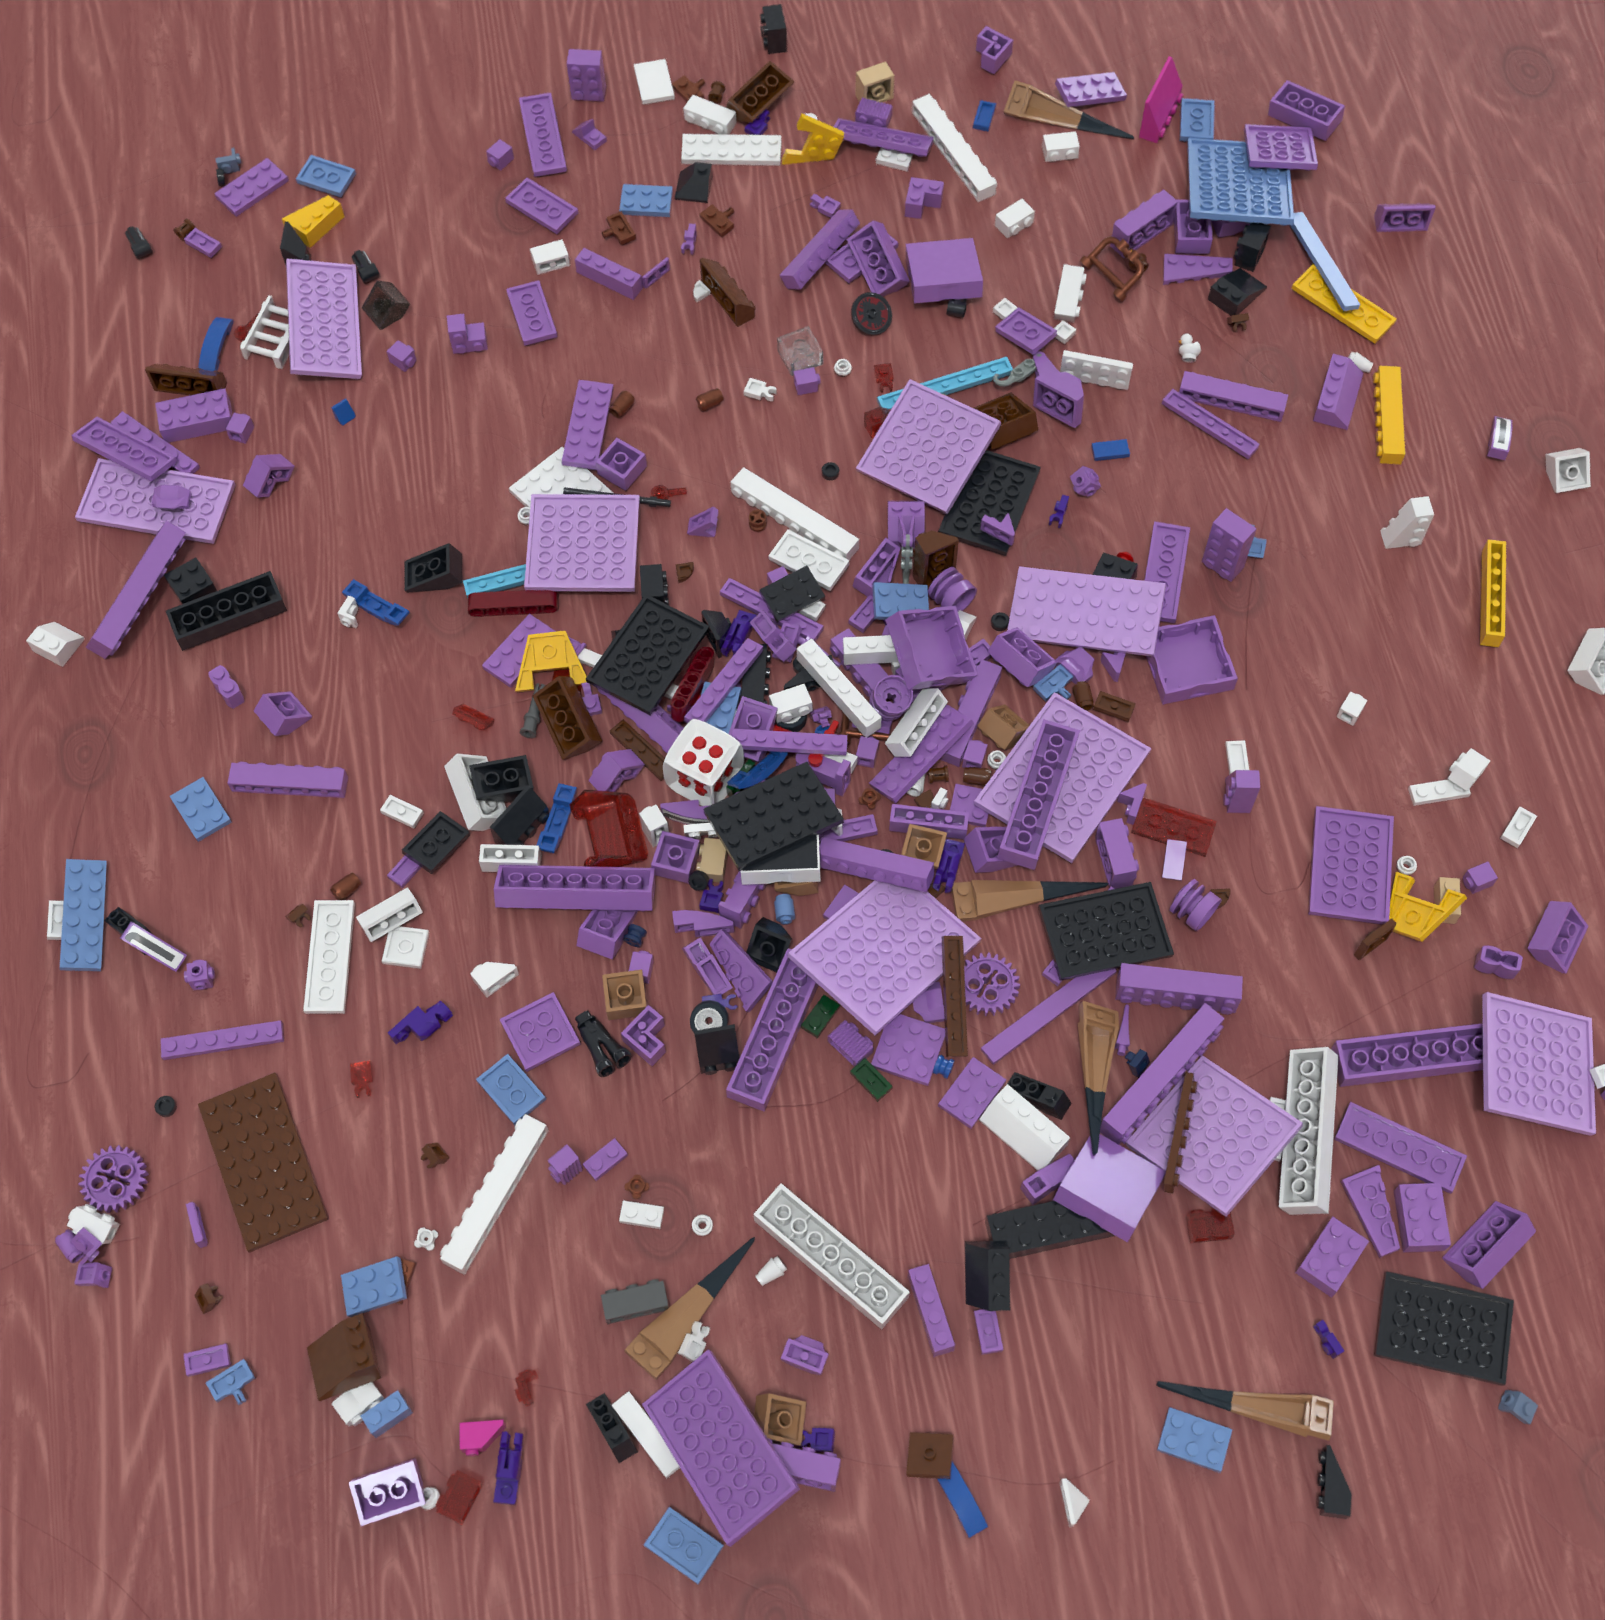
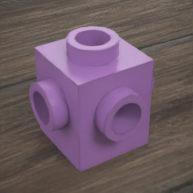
M1082 466L1070 476L1074 485L1073 488L1079 495L1089 497L1095 494L1096 490L1101 487L1098 481L1099 477L1093 469Z
M195 960L193 963L186 964L187 971H184V979L193 990L213 988L215 972L214 968L210 967L207 961Z

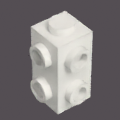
M88 1204L77 1206L70 1212L67 1226L73 1229L72 1232L77 1234L84 1227L102 1244L111 1243L120 1226L119 1223L114 1221L115 1218L105 1213L102 1215L96 1212L97 1208Z

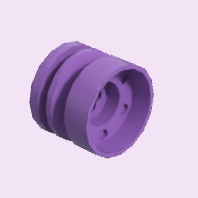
M950 567L940 573L928 589L929 597L934 599L937 604H941V607L956 606L957 612L965 610L977 593V589L968 580H964V576L954 567Z
M899 675L885 676L874 687L869 697V704L882 717V720L893 721L904 715L913 700V690L907 689L903 677ZM886 699H892L893 702H887Z
M1193 879L1179 891L1169 911L1173 914L1179 911L1177 915L1179 919L1188 914L1186 924L1197 932L1214 914L1222 900L1212 892L1207 893L1203 897L1202 894L1205 886L1201 885L1197 888L1199 882Z

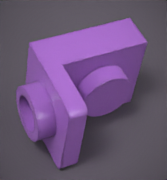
M84 1227L70 1241L77 1250L86 1255L79 1262L82 1266L87 1260L92 1262L100 1253L97 1249L102 1245V1242Z
M98 1262L84 1263L83 1266L79 1263L74 1284L108 1288L112 1267Z

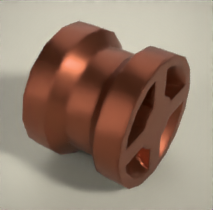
M760 509L752 510L749 513L750 529L755 532L763 531L767 526L766 513Z

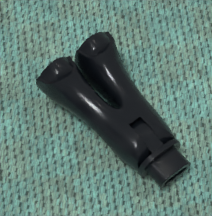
M587 1010L575 1017L578 1023L577 1028L592 1055L598 1076L607 1077L615 1071L614 1065L605 1055L600 1044L605 1047L618 1069L628 1064L632 1054L612 1038L603 1024L594 1015H591Z

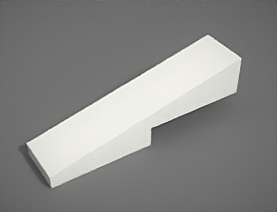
M629 1391L612 1404L616 1413L666 1478L680 1468L657 1428Z

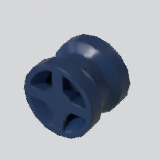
M630 924L628 926V933L624 935L623 940L633 947H641L642 938L646 936L647 931L638 925Z

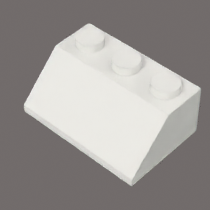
M1590 628L1567 671L1575 683L1600 695L1605 693V628Z

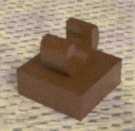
M1248 313L1232 315L1227 318L1228 325L1233 324V332L1237 331V325H1241L1242 331L1246 330L1245 322L1249 320Z
M303 903L296 906L285 916L289 922L295 921L298 927L303 926L300 923L302 916L308 921L311 919L307 913H304L308 909Z
M439 1143L426 1144L421 1149L424 1152L421 1160H430V1164L427 1166L428 1169L436 1167L437 1164H445L449 1159V1156Z
M208 1283L199 1286L195 1294L203 1314L210 1312L213 1306L220 1303L223 1298L222 1296L214 1297L212 1293H215L218 1287L212 1286L209 1288Z

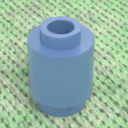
M789 894L777 895L774 901L776 921L781 924H790L795 919L793 899Z

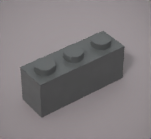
M658 1279L650 1280L646 1285L642 1286L632 1284L620 1291L610 1289L601 1295L607 1324L664 1312L669 1308L664 1282H659Z

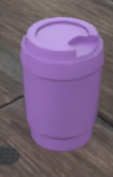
M68 1229L61 1235H57L55 1243L71 1263H76L85 1254L77 1250L70 1242L75 1237V1233Z

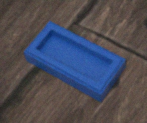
M980 100L973 129L989 132L996 103Z
M1127 439L1096 442L1091 445L1094 461L1130 456Z

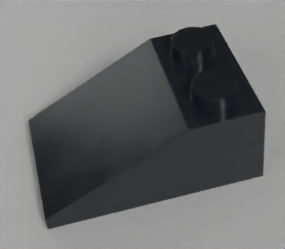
M1239 268L1222 276L1211 286L1208 300L1230 316L1239 315L1267 289V286L1242 268Z
M448 543L404 561L405 592L444 590L462 584V553Z
M526 755L469 765L476 800L513 802L527 785L534 791Z
M735 1024L694 1031L701 1074L712 1075L721 1070H735L740 1059Z

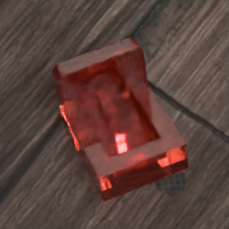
M531 1369L519 1373V1377L515 1378L518 1389L515 1390L519 1402L523 1401L525 1406L534 1403L527 1383L539 1378L535 1370L531 1371Z

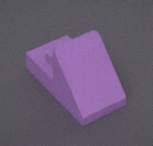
M593 119L584 121L572 130L574 135L594 150L607 142L606 136L595 128Z
M711 507L689 518L687 534L715 537L718 509Z
M1007 513L1001 523L993 517L984 515L981 520L980 530L1012 546L1015 532L1009 513Z
M1102 652L1101 663L1112 679L1118 682L1126 653L1114 652L1113 655Z
M1140 784L1119 794L1117 801L1128 805L1125 815L1128 816L1126 823L1134 825L1147 784Z

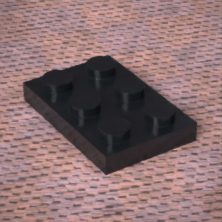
M807 565L759 590L760 595L777 623L825 598L823 591Z
M440 811L402 849V854L430 874H433L470 836V831Z

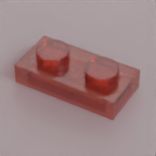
M465 704L454 707L452 713L459 720L469 722L480 730L493 726L495 720Z

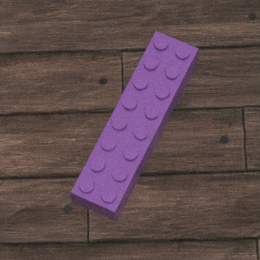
M165 521L85 648L104 659L108 655L113 656L122 643L121 641L130 630V626L145 606L149 596L155 590L159 580L168 569L167 567L173 561L177 551L183 545L185 531L169 521Z
M1043 719L997 859L1035 870L1080 730Z
M499 865L494 885L495 907L652 911L655 894V868Z
M787 948L726 1089L727 1098L764 1112L818 987V984L787 957L788 953L792 950Z
M1205 1003L1103 1118L1100 1133L1119 1145L1121 1143L1126 1144L1135 1128L1138 1129L1145 1121L1146 1116L1156 1109L1159 1101L1163 1100L1170 1093L1173 1084L1177 1085L1183 1078L1182 1075L1185 1071H1189L1196 1063L1195 1060L1198 1056L1201 1057L1207 1051L1208 1045L1211 1042L1214 1043L1220 1036V1032L1224 1028L1222 1026L1224 1017Z
M1483 1023L1337 1040L1331 1050L1338 1055L1337 1076L1339 1085L1344 1087L1483 1070Z

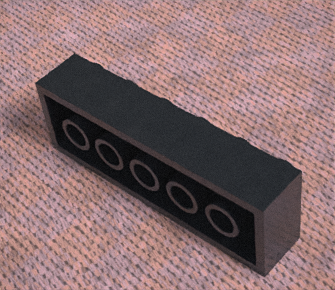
M269 571L166 610V614L176 640L183 651L283 613L287 609L273 575Z
M1056 1201L987 1215L985 1220L990 1241L1007 1240L1009 1259L1115 1236L1101 1228L1091 1219L1073 1212Z

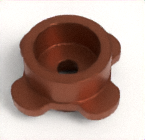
M866 788L858 801L860 804L868 806L869 809H874L877 801L881 799V795L873 789Z
M638 1174L634 1175L624 1186L625 1190L629 1191L634 1199H639L644 1191L649 1190V1184L645 1183Z

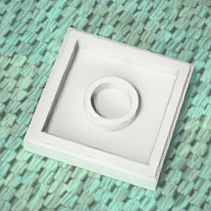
M399 926L388 932L382 963L421 969L430 933L429 930Z

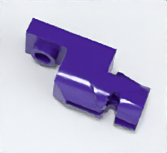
M739 610L721 647L723 655L727 657L731 649L735 654L746 639L750 637L753 629L750 622L757 616L756 614Z
M946 839L933 882L935 890L939 891L941 883L946 882L945 893L952 891L965 843Z
M442 1001L428 1008L426 1013L417 1006L388 1032V1035L395 1044L407 1039L410 1032L420 1041H423L441 1027L439 1020L447 1022L453 1015L451 1010Z
M502 1432L495 1476L497 1481L494 1503L516 1505L523 1462L521 1456L524 1435L521 1433H515L514 1450L510 1449L511 1435L509 1432Z

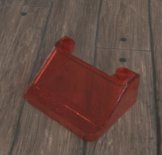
M584 790L570 803V809L574 818L586 820L594 851V856H590L584 861V867H622L640 863L647 859L648 851L636 803L630 794Z

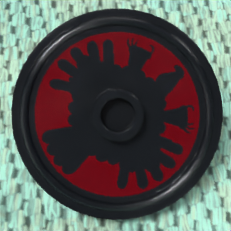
M867 292L858 296L853 302L851 317L854 325L864 334L879 335L890 326L892 310L888 301L883 296Z

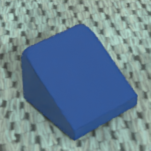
M347 399L332 407L334 417L341 425H345L356 417Z

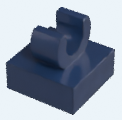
M1141 1049L1137 1054L1129 1051L1125 1056L1132 1075L1138 1078L1150 1064L1147 1052Z

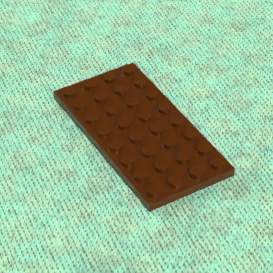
M276 1073L198 1104L246 1249L249 1253L328 1220Z

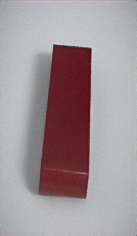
M551 590L476 592L468 595V614L474 617L554 613L558 609L557 591Z
M701 647L697 651L671 699V718L674 721L681 722L685 720L684 716L693 707L703 689L704 682L708 680L714 668V650L712 648Z

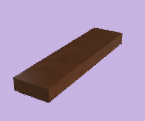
M624 719L621 720L610 730V734L626 749H631L645 764L644 766L660 781L664 780L663 763L665 757Z

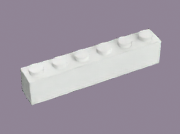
M812 638L797 648V660L865 738L881 728L882 717Z

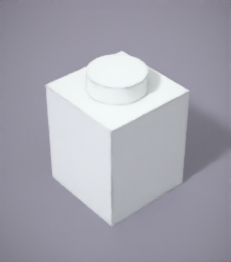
M1350 692L1341 706L1337 718L1354 726L1367 700L1359 694Z

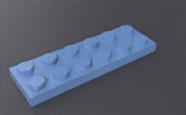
M66 859L60 970L101 971L107 861Z

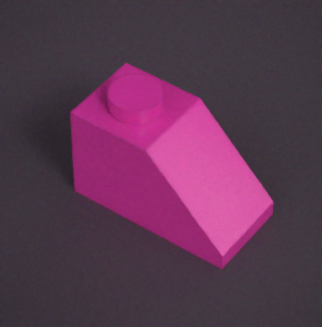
M504 1420L460 1423V1451L466 1453V1456H478L479 1452H485L506 1429V1423Z

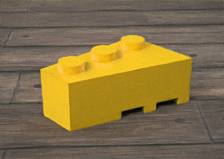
M328 195L282 218L283 225L285 222H289L302 242L311 248L345 216L341 203Z

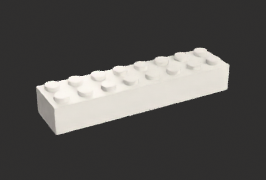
M1329 1047L1290 1050L1286 1112L1301 1121L1303 1127L1283 1149L1279 1208L1289 1215L1329 1213L1338 1055Z
M780 1184L753 1214L754 1221L881 1330L909 1298L910 1292L783 1184Z

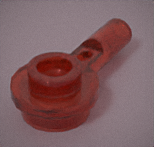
M258 314L246 325L238 326L234 330V336L240 342L245 341Z
M657 485L651 490V496L665 500L676 495L687 494L686 487L667 489L663 485Z

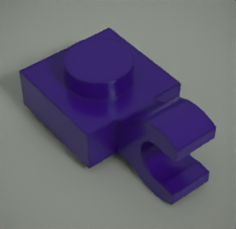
M765 110L758 119L752 123L749 122L745 127V133L749 135H762L768 129L766 123L770 120V117H768L770 112Z
M1062 495L1061 500L1056 502L1054 511L1057 513L1050 516L1049 525H1052L1053 521H1058V528H1061L1068 507L1069 496Z

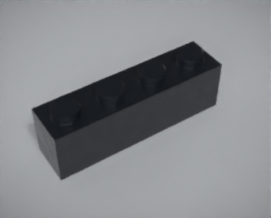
M760 644L763 646V652L743 675L741 698L744 696L768 704V700H765V695L769 694V684H766V679L770 678V668H767V662L771 663V651H768L767 644Z

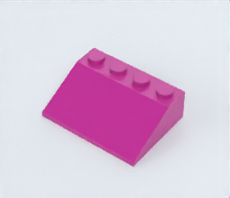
M1170 56L1145 102L1139 138L1158 143L1160 137H1164L1165 127H1169L1172 120L1171 115H1175L1178 108L1177 104L1181 103L1184 95L1181 93L1183 85L1173 58Z

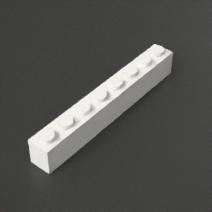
M930 94L912 101V114L926 133L934 137L933 142L977 202L995 195L997 187L995 178L991 177L986 166L982 165L979 157L973 153L970 145L964 141L962 134L955 129L953 122L949 121L945 111L940 109L937 101Z
M743 467L731 481V492L736 497L744 499L750 506L763 510L766 515L774 518L779 524H784L791 531L848 560L858 551L859 539L746 468Z
M526 1114L517 1121L512 1137L509 1136L504 1144V1151L502 1154H498L494 1161V1168L484 1177V1185L481 1190H477L472 1199L474 1202L470 1208L464 1211L461 1224L456 1226L451 1234V1241L442 1248L440 1259L443 1264L464 1275L466 1274L549 1130L546 1124Z

